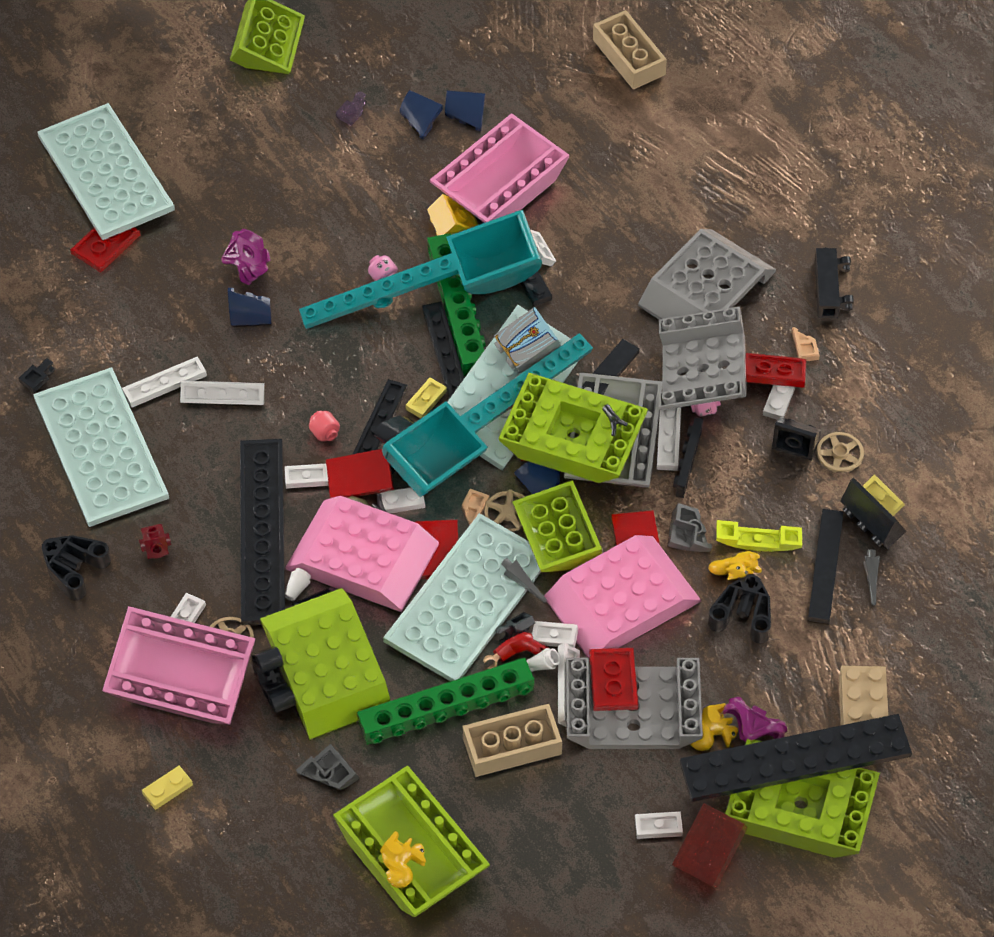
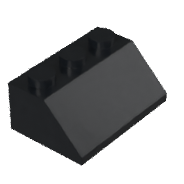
M854 477L850 480L840 500L845 506L842 510L850 518L855 516L859 520L857 525L865 533L869 530L873 534L871 539L879 547L884 545L889 549L907 531Z

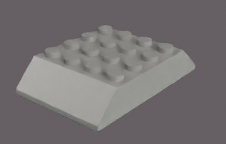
M580 373L578 388L582 389L585 381L595 382L594 393H598L599 384L606 383L609 385L603 394L604 396L648 409L620 477L603 483L649 488L660 413L659 392H662L663 382ZM590 387L584 388V390L592 392V389ZM572 432L570 434V438H576L579 436L575 432ZM568 473L564 474V478L590 481Z

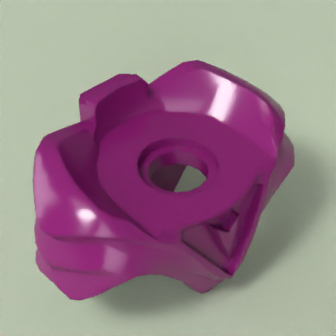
M248 229L232 233L230 243L221 258L223 264L237 266L240 281L247 285H250L252 281L266 273L268 270L267 263L271 261L269 251L264 248L262 237Z
M741 697L730 698L729 703L724 706V710L721 713L733 714L736 717L739 737L745 742L747 739L756 740L765 735H770L774 739L782 738L788 732L784 721L765 717L766 711L756 705L749 708Z

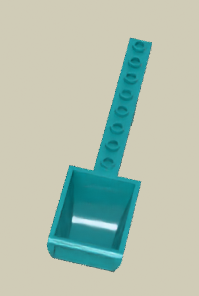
M519 210L448 236L447 240L452 252L451 254L300 308L299 311L305 328L317 326L371 305L375 308H385L393 302V297L457 274L460 275L465 291L470 294L497 292L525 281L541 268L542 260L524 211Z
M580 333L461 416L447 401L386 442L382 448L384 458L421 498L487 450L488 446L476 433L513 407L528 373L553 379L589 354L593 347Z

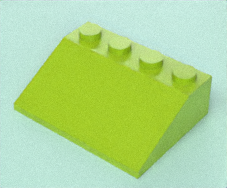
M248 0L243 10L230 61L248 69L289 74L305 15L273 0Z
M573 480L512 501L541 572L573 570L602 554V548Z

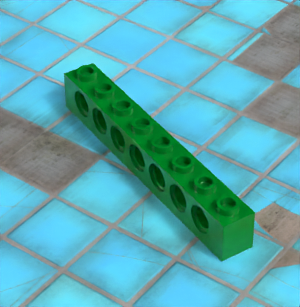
M451 233L427 238L428 253L431 261L452 253L447 240ZM457 274L437 281V285L464 376H467L485 351L486 343L484 335L479 333L481 331L480 321L475 319L474 316L476 315V307L474 303L470 302L472 294L465 291L460 275Z
M524 657L358 711V724L367 745L380 743L392 736L398 737L405 732L414 729L419 730L435 722H444L456 715L462 716L469 711L484 709L496 702H505L514 696L526 695L534 690V677ZM467 694L472 695L471 697H464ZM449 701V702H451V703H450V704H444L443 702ZM424 708H429L430 710H429V711H423L422 709H424ZM402 715H408L409 717H407V718H402L401 716H402ZM381 722H387L388 724H386V725H381V724H379V723H381Z

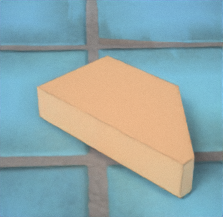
M793 327L791 333L797 357L807 359L806 361L819 360L820 355L816 339L800 333L797 328Z
M469 489L462 503V511L469 525L479 513H483L486 501L489 500L490 495Z

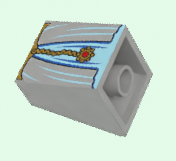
M535 307L494 335L497 341L494 345L500 353H506L508 356L506 359L512 370L516 368L519 373L529 369L561 346L558 338Z

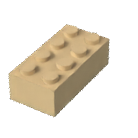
M626 10L593 24V41L633 90L666 75L667 59Z
M841 666L839 674L841 725L888 716L886 667Z
M549 704L463 726V740L475 777L562 755V739Z

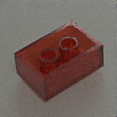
M703 803L672 865L717 888L748 827L740 821Z

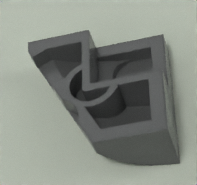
M680 503L676 505L672 511L668 547L694 552L711 551L712 544L707 542L705 537L707 531L700 521L701 516L698 509Z
M331 744L314 759L310 757L296 769L300 775L339 790L347 788L360 779Z

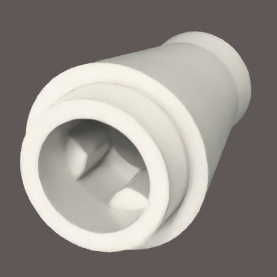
M300 568L292 571L285 591V598L294 602L310 584L311 575Z
M546 648L532 658L527 659V663L531 672L555 669L560 663V657L555 649Z

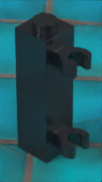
M816 248L815 278L818 318L838 319L840 309L846 311L853 309V295L839 297L838 270L842 272L850 271L851 257L837 258V248Z

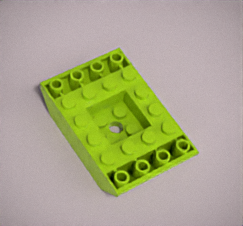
M528 373L501 431L499 441L519 459L601 483L620 477L648 409ZM607 404L610 405L621 420L628 423L626 427L617 424L615 436H611L612 428L610 421L602 410ZM575 432L579 436L576 438H570L568 434Z
M747 739L745 745L758 743L762 741ZM855 768L731 794L725 818L745 834L833 858L859 854L880 773L864 768ZM804 801L807 807L798 808L795 802Z

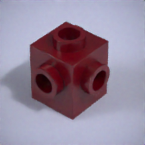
M162 524L141 528L143 539H139L141 551H146L148 559H157L169 554L168 546L171 545L169 533H164Z

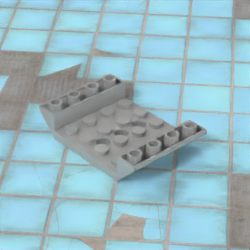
M700 229L651 278L638 306L659 320L733 308L758 281L764 284L776 272V269L714 230ZM695 264L697 267L692 269L687 267V265ZM710 274L713 278L707 279L703 276ZM726 284L729 286V288L722 289L720 285Z
M740 307L659 320V336L663 345L662 392H659V410L746 397L745 335Z
M566 658L567 738L588 749H680L702 739L699 658H677L676 667H635L636 684L639 688L637 690L639 707L637 711H593L591 673L588 666V658ZM634 723L640 728L636 731H631L627 726Z

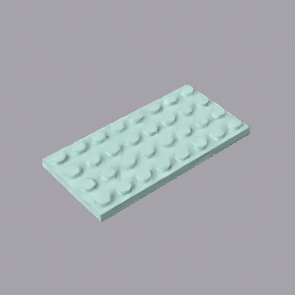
M109 103L38 131L39 139L102 240L175 210L173 202Z
M517 305L499 331L528 311ZM547 324L558 338L561 346L570 340L569 337ZM495 337L448 401L459 416L521 374L516 368L511 369L506 361L508 358L506 353H500L494 345L497 342ZM578 361L552 380L564 383ZM511 409L476 433L488 446L487 450L480 457L502 471L514 455L499 441V436Z
M112 367L33 394L89 527L169 499L167 489Z
M479 513L383 637V642L449 681L463 678L495 635L497 627L504 623L527 592V589L504 575L506 569L501 565L502 561L506 558L512 563L517 560L532 582L541 573L529 542Z

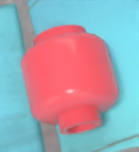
M317 411L310 418L309 429L319 441L326 442L332 441L338 436L340 424L329 411Z

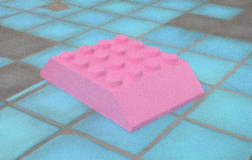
M511 113L432 177L430 183L486 223L524 208L556 181L569 158V154Z
M338 496L323 501L285 568L291 572L295 571L296 568L303 569L311 575L310 579L337 589L343 588L345 592L402 612L434 555L439 542L418 523L349 498Z
M641 535L633 536L562 575L544 596L563 624H575L578 626L576 643L588 659L589 649L619 648L701 602L699 596L653 536Z
M128 606L102 691L132 703L210 723L230 725L255 638Z

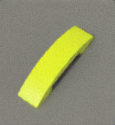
M717 520L716 541L735 548L752 551L775 552L802 548V527L781 526L780 530L738 527V522Z

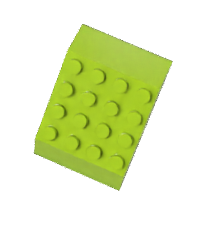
M343 588L260 618L271 647H277L280 651L284 666H281L280 669L285 681L294 694L296 708L309 740L358 722V711L391 701L386 681L355 607Z
M408 765L333 814L349 846L398 907L413 917L418 916L490 866L488 861ZM395 831L398 832V840L401 843H405L409 838H412L411 847L421 843L424 847V857L426 859L425 866H421L412 860L407 863L412 870L413 880L403 888L393 887L388 882L386 872L389 869L384 865L382 853L380 852L384 843Z

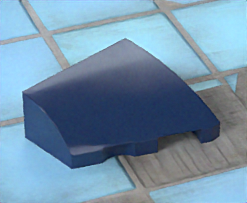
M409 90L401 104L400 114L409 121V125L418 131L419 137L424 139L433 128V122L443 110V105Z
M447 90L445 116L457 119L464 125L468 123L476 127V131L481 132L485 93Z
M228 288L231 326L271 324L270 298L255 296L249 292L242 295L235 293L234 288Z

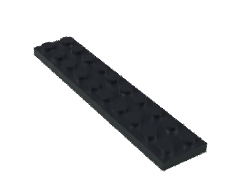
M282 439L240 440L242 625H262L260 618L285 610Z
M899 714L684 757L680 758V766L691 802L904 759L911 757L912 751Z

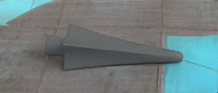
M868 550L863 563L870 589L871 604L875 606L880 556H876L875 550Z
M508 558L502 561L501 565L506 569L505 576L527 589L543 603L547 602V599L533 584L517 560L513 563Z

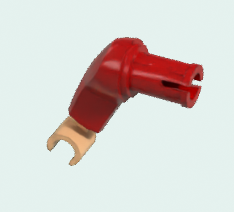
M523 632L503 642L493 651L495 655L485 656L483 662L486 663L489 659H493V664L488 667V669L497 667L498 660L503 662L516 653L527 650L536 655L549 647L534 640L531 633Z

